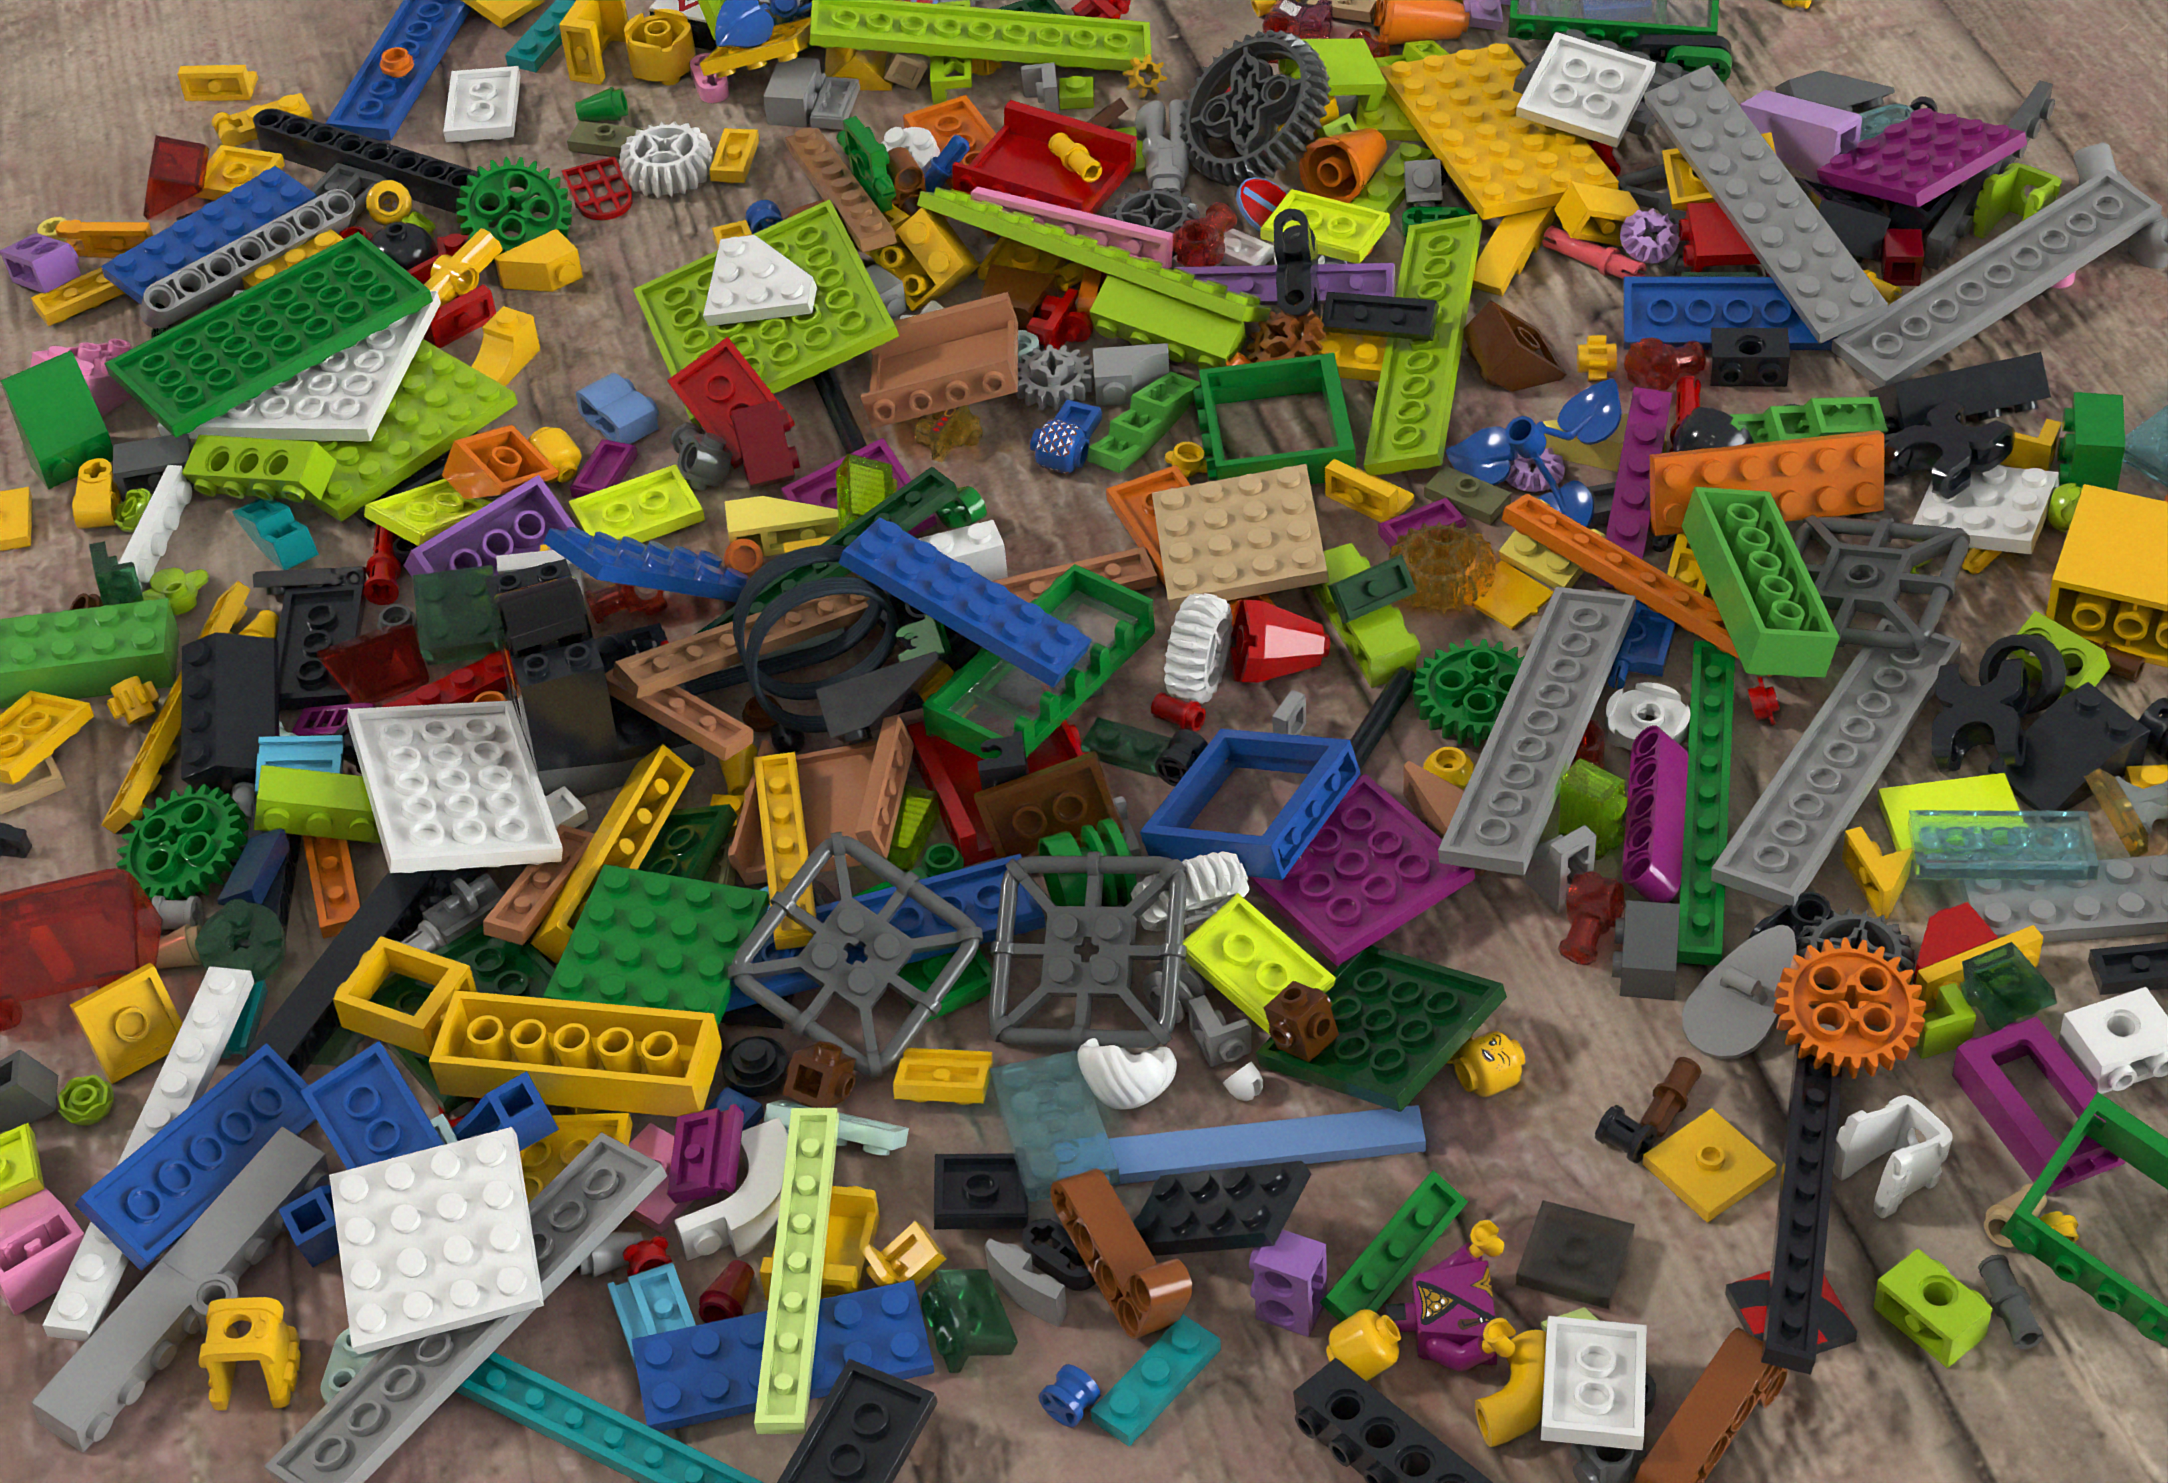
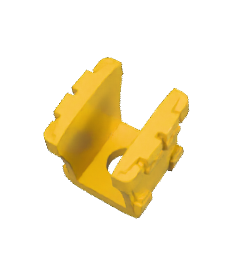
M268 1297L218 1299L209 1303L206 1315L208 1330L206 1341L200 1348L199 1366L207 1368L209 1373L208 1385L211 1387L209 1400L214 1410H227L236 1362L250 1360L260 1361L273 1408H283L289 1405L291 1392H295L298 1379L297 1371H299L301 1356L298 1349L300 1337L294 1326H288L284 1322V1308L278 1300ZM237 1321H248L252 1324L250 1331L245 1336L239 1338L238 1332L232 1324Z

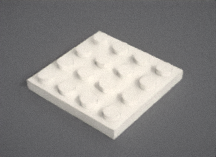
M512 1127L329 1175L351 1345L357 1355L544 1306L518 1139Z

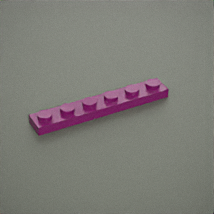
M1634 387L1606 539L1643 560L1651 516L1649 455L1662 453L1672 393ZM1598 577L1597 585L1614 588L1613 585Z

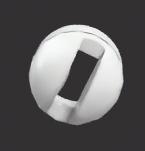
M1251 1061L1226 1079L1223 1084L1236 1099L1249 1101L1261 1093L1263 1079Z

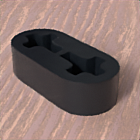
M1038 1219L1032 1221L1024 1228L1022 1233L1023 1250L1031 1254L1032 1265L1071 1290L1083 1291L1096 1284L1089 1269L1080 1267L1085 1262L1062 1225L1051 1219ZM1051 1239L1052 1247L1045 1242ZM1037 1240L1043 1242L1038 1246L1035 1245V1241ZM1070 1262L1078 1267H1076L1074 1270H1071Z

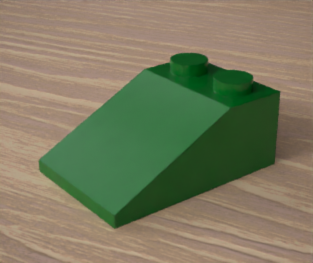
M71 350L0 380L30 465L48 490L78 477L79 468L89 460L103 458L109 462L113 461V445L108 430Z

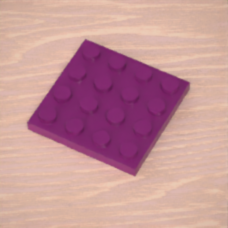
M1923 108L1912 112L1911 117L1887 126L1883 133L1874 138L1860 141L1855 150L1832 157L1828 164L1817 169L1819 183L1920 207L2027 145L2025 131L2008 128L2007 125H1993L1984 123L1980 119L1970 120L1957 117L1956 114H1943L1934 112L1929 108Z
M1365 773L1357 778L1283 880L1247 876V883L1329 960L1338 966L1475 879L1474 868L1439 863L1438 849L1442 839Z

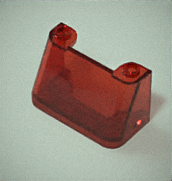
M116 868L104 869L0 893V1031L9 1030L21 1023L23 1009L19 1002L95 985L101 989L148 963H151L156 968L163 919L131 873Z

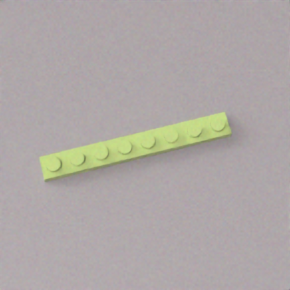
M791 1108L754 1420L757 1434H806L839 1126L837 1108Z

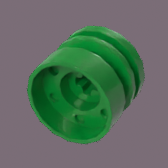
M1111 818L1098 821L1097 831L1090 824L1082 826L1081 847L1078 846L1068 831L1041 838L1038 842L1039 856H1087L1089 852H1102L1103 856H1132L1117 824ZM1043 873L1050 899L1056 906H1085L1087 874ZM1104 874L1101 905L1103 907H1117L1119 901L1123 907L1127 906L1132 901L1130 893L1137 885L1136 874Z

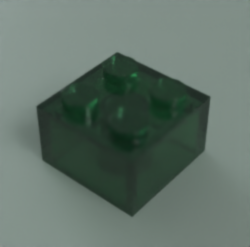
M493 565L413 575L419 648L427 665L485 658L488 654L500 651L485 583L486 578L497 576Z

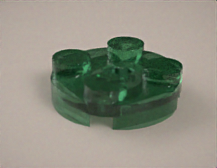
M242 899L229 901L223 909L213 914L206 921L195 939V947L206 972L209 966L248 970L252 973L254 983L268 978L278 969L284 960L287 946L284 943L285 931L277 915L263 905L247 903ZM248 937L251 944L249 948L240 947L233 951L234 943L238 939Z

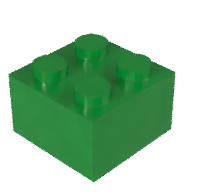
M2074 392L2072 407L2064 408L2062 431H2066L2067 434H2065L2064 438L2059 437L2057 461H2064V464L2059 465V486L2067 483H2076V486L2081 488L2086 484L2117 491L2125 452L2123 395Z

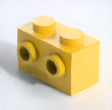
M1571 181L1554 211L1570 238L1622 246L1620 240L1621 227L1627 216L1630 217L1640 208L1629 191Z

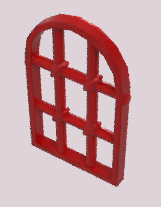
M615 156L561 170L575 202V207L578 208V211L584 217L591 220H610L623 215L631 208L633 204L632 189L623 178ZM614 165L618 174L606 176L603 167ZM598 169L599 179L588 181L584 172ZM579 174L582 179L581 184L572 186L568 177ZM620 179L625 190L614 193L610 183ZM604 183L608 191L607 195L596 198L592 190L593 186ZM586 188L590 198L587 201L580 202L575 191ZM628 195L626 203L621 206L618 201L619 197ZM612 200L616 210L603 213L600 207L601 202ZM594 205L596 212L586 210L584 207Z

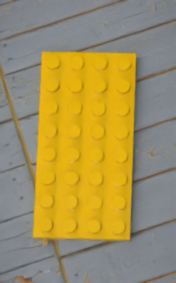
M1495 43L1486 48L1475 50L1463 49L1453 54L1443 56L1431 55L1421 60L1410 62L1398 61L1389 66L1379 67L1387 83L1385 88L1436 158L1440 159L1441 165L1482 220L1556 206L1571 181L1618 190L1619 181L1583 137L1516 116L1517 105L1523 94L1513 91L1515 78L1526 66L1508 44Z

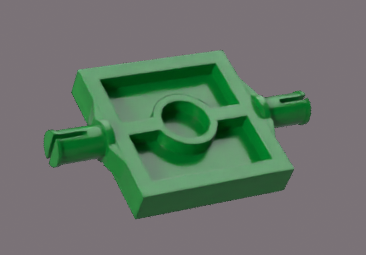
M857 116L844 119V131L839 132L836 139H838L837 142L843 147L844 153L848 156L852 174L881 213L892 210L891 200L896 196V189L889 174H887L886 165L890 163V159L883 143L879 144L875 140L871 128L865 127Z

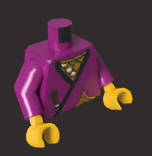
M1482 1220L1474 1225L1470 1234L1473 1244L1470 1242L1465 1243L1448 1258L1424 1273L1416 1274L1412 1278V1303L1385 1304V1315L1394 1321L1399 1332L1415 1331L1417 1353L1420 1358L1432 1360L1457 1372H1464L1479 1364L1497 1365V1354L1501 1357H1509L1515 1350L1514 1343L1508 1337L1514 1336L1516 1330L1506 1319L1495 1318L1488 1261H1482L1484 1253L1489 1257H1496L1504 1250V1242L1497 1236L1499 1228L1490 1220Z

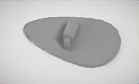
M1777 925L1743 942L1704 977L1688 997L1682 1011V1028L1689 1043L1703 1055L1720 1060L1740 1058L1755 1051L1767 1039L1779 1017L1778 1014L1773 1013L1775 1001L1778 999L1774 996L1777 983L1781 982L1780 978L1784 967L1790 968L1793 956L1797 955L1795 934L1789 926Z

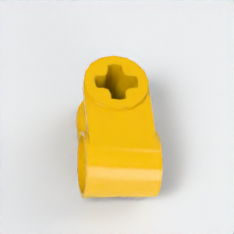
M103 458L89 460L78 471L76 493L72 502L75 524L78 529L117 525L114 522L117 519L115 509L121 502V496L117 484L113 481L112 464Z

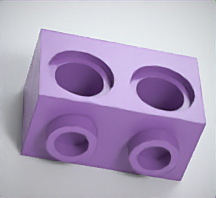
M34 233L0 250L12 282L44 294L81 276L77 266L79 258L76 251L70 244Z
M1282 1230L1274 1246L1254 1247L1251 1253L1249 1269L1254 1270V1280L1250 1296L1255 1299L1257 1320L1309 1337L1324 1309L1319 1302L1327 1294L1326 1244Z

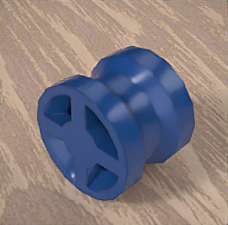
M770 200L754 202L746 211L745 219L752 234L783 221L778 205Z
M1066 1364L1056 1374L1054 1385H1046L1038 1396L1043 1409L1054 1420L1062 1425L1075 1427L1083 1418V1409L1093 1406L1101 1394L1098 1385L1091 1376L1074 1365Z

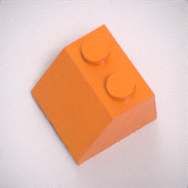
M511 424L454 440L442 476L464 499H472L510 492L537 475H540L543 481L551 480L558 477L559 471Z

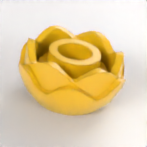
M1442 747L1433 751L1423 764L1425 770L1462 790L1467 786L1475 768L1469 755L1455 747Z

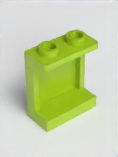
M1364 38L1301 39L1302 41L1305 40L1319 54L1327 68V75L1330 77L1327 83L1331 88L1327 96L1356 95L1364 111L1378 110L1387 83ZM1278 59L1280 74L1295 79L1301 78L1297 62L1290 59Z

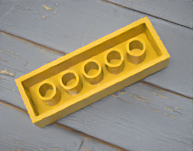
M455 990L430 1056L429 1064L441 1095L483 1098L488 1092L527 1071L544 1103L547 1105L678 1117L704 1110L722 1050V1043L714 1013Z

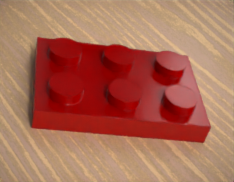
M727 336L668 379L667 382L706 433L718 435L726 441V446L733 453L730 464L736 469L743 462L731 418V411L775 401L777 398ZM777 400L779 410L785 409ZM788 414L790 427L792 428L795 426V422Z

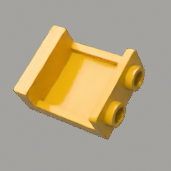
M576 0L560 22L559 27L570 81L602 84L606 78L602 59L603 51L611 41L625 42L624 28L628 22L625 0Z
M832 1186L820 1299L862 1291L867 1272L866 1268L869 1262L861 1250L867 1244L873 1247L880 1220L877 1197L874 1190L864 1189L859 1186ZM775 1246L772 1257H763L759 1271L765 1300H769Z

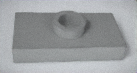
M825 77L810 116L812 128L844 130L843 120L849 118L860 90L859 79Z

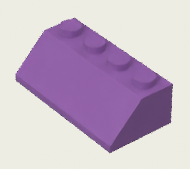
M537 475L411 550L404 567L426 598L456 617L464 612L468 602L488 596L485 579L499 575L496 556L540 551V545L544 544L543 542L549 528L567 531L568 527H577L540 475Z

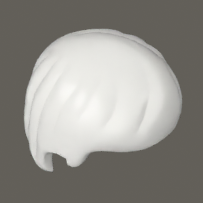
M1091 1038L1080 1046L1077 1054L1081 1072L1094 1095L1104 1105L1118 1110L1134 1109L1152 1101L1170 1085L1176 1073L1177 1062L1173 1052L1168 1047H1153L1134 1055L1125 1048H1119L1115 1045L1099 1046L1097 1039Z

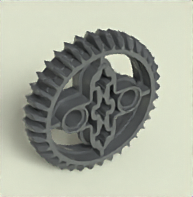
M1270 29L1266 34L1258 31L1254 37L1246 34L1243 42L1234 40L1232 48L1227 49L1223 47L1222 55L1219 57L1212 56L1213 63L1209 67L1203 66L1205 72L1201 77L1195 78L1196 86L1188 89L1190 99L1183 102L1187 109L1180 114L1185 119L1179 125L1185 130L1180 138L1188 146L1190 151L1188 159L1190 163L1203 176L1227 187L1232 185L1239 188L1246 179L1253 177L1265 179V176L1274 178L1278 169L1286 171V164L1289 161L1297 162L1296 155L1300 151H1306L1305 145L1309 140H1315L1314 131L1322 128L1319 119L1327 115L1324 107L1330 103L1327 96L1331 91L1327 83L1330 77L1327 75V68L1319 54L1305 40L1302 41L1298 36H1294L1292 33H1285L1282 30L1274 32ZM1276 59L1294 60L1299 65L1301 78L1295 79L1283 74L1274 75L1273 69L1267 61ZM1231 86V90L1225 93L1227 89ZM1285 123V125L1278 132V126ZM1209 138L1222 139L1227 143L1234 142L1236 150L1242 156L1231 159L1216 158L1210 151Z

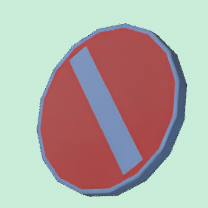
M1253 177L1246 179L1237 189L1236 201L1246 221L1260 232V228L1288 193L1267 179Z

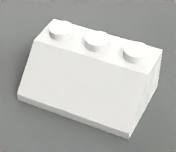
M994 520L918 538L923 542L932 544L938 551L955 561L967 564L974 572L992 582L1008 577L1005 546Z

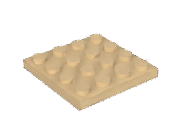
M1306 464L1152 493L1170 611L1180 610V605L1184 600L1194 593L1217 595V598L1229 601L1329 582Z

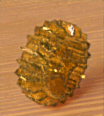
M1438 521L1436 526H1428L1426 523H1422L1420 530L1409 528L1407 535L1398 536L1395 545L1391 546L1389 559L1401 554L1403 555L1416 587V593L1401 599V601H1410L1413 609L1425 606L1428 613L1433 609H1441L1445 614L1449 608H1454L1461 612L1464 604L1475 607L1478 596L1486 597L1489 587H1492V583L1495 580L1496 559L1494 558L1491 543L1483 539L1482 533H1472L1470 526L1457 528L1455 521L1450 526L1442 525Z

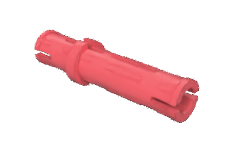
M1551 225L1544 233V237L1551 239L1550 241L1547 239L1542 240L1545 248H1550L1593 266L1604 276L1614 275L1623 280L1624 277H1645V274L1638 272V270L1646 271V264L1621 255L1620 250L1617 248H1605L1591 241L1570 238L1566 231L1555 225Z

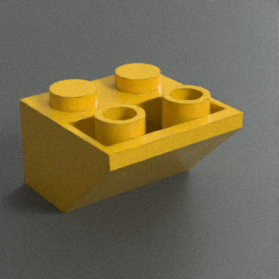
M920 208L895 231L897 243L875 249L870 254L878 265L903 282L906 304L912 311L920 309L930 301L955 289L980 266L944 216L926 208Z

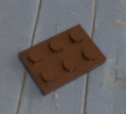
M1095 751L974 793L975 803L998 859L1021 854L1022 858L1039 856V839L1064 831L1070 832L1078 846L1081 847L1082 826L1090 824L1097 831L1098 821L1107 818L1114 820L1121 834L1125 832V826Z

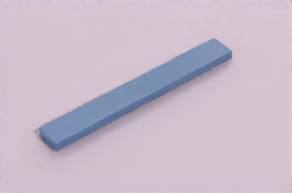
M1419 1105L1407 1106L1401 1112L1388 1108L1054 1144L1057 1180L1098 1168L1105 1174L1111 1185L1155 1181L1160 1176L1294 1161L1313 1164L1426 1151V1139Z

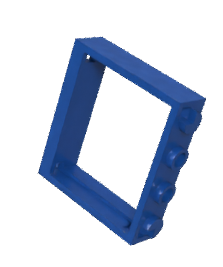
M1220 729L1141 829L1140 835L1148 856H1160L1172 860L1179 859L1182 862L1185 859L1189 860L1199 855L1204 856L1212 852L1220 853L1224 851L1237 855L1239 862L1243 864L1247 876L1283 880L1361 774L1351 741L1349 739ZM1235 767L1308 774L1262 836L1188 829Z

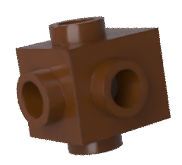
M1292 981L1263 1007L1270 1026L1269 1033L1275 1041L1276 1047L1305 1061L1310 1062L1339 1036L1331 1010V1001L1318 988H1311Z
M818 1041L814 1045L793 1053L787 1069V1079L782 1095L800 1101L804 1106L813 1108H829L843 1102L850 1096L855 1085L856 1076L853 1074L856 1058L843 1054L840 1046L825 1041Z

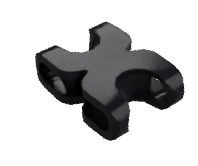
M1297 209L1283 210L1275 217L1273 224L1274 249L1277 261V301L1279 307L1287 316L1299 317L1313 310L1321 318L1320 288L1317 277L1318 249L1315 234L1310 228L1306 215L1302 211ZM1291 220L1298 221L1301 224L1289 227L1283 232V227Z
M1949 399L1928 412L1927 426H1909L1887 443L1884 449V470L1899 477H1904L1915 471H1931L1933 485L1931 492L1945 499H1950L1970 486V471L1981 473L1990 471L2011 454L2014 446L2015 430L2013 427L1997 420L1984 426H1966V406Z
M2023 659L2003 660L1997 677L1990 683L1981 686L1968 685L1965 678L1959 672V664L1941 665L1938 671L1936 695L1943 705V712L1939 713L1933 720L1931 741L1932 755L1939 772L1959 770L1965 753L1972 747L1981 744L1995 745L1998 754L2003 758V767L2022 766L2025 759L2027 738L2025 731L2020 725V718L2027 713L2030 704V678Z

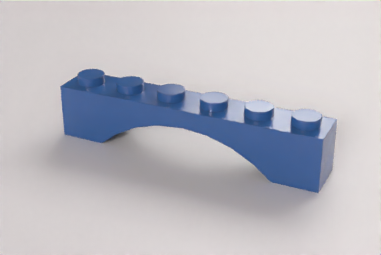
M526 1071L485 1094L474 1109L452 1128L457 1140L460 1141L512 1127L517 1134L520 1152L559 1130ZM331 1185L320 1186L278 1209L295 1245L312 1267L339 1253Z

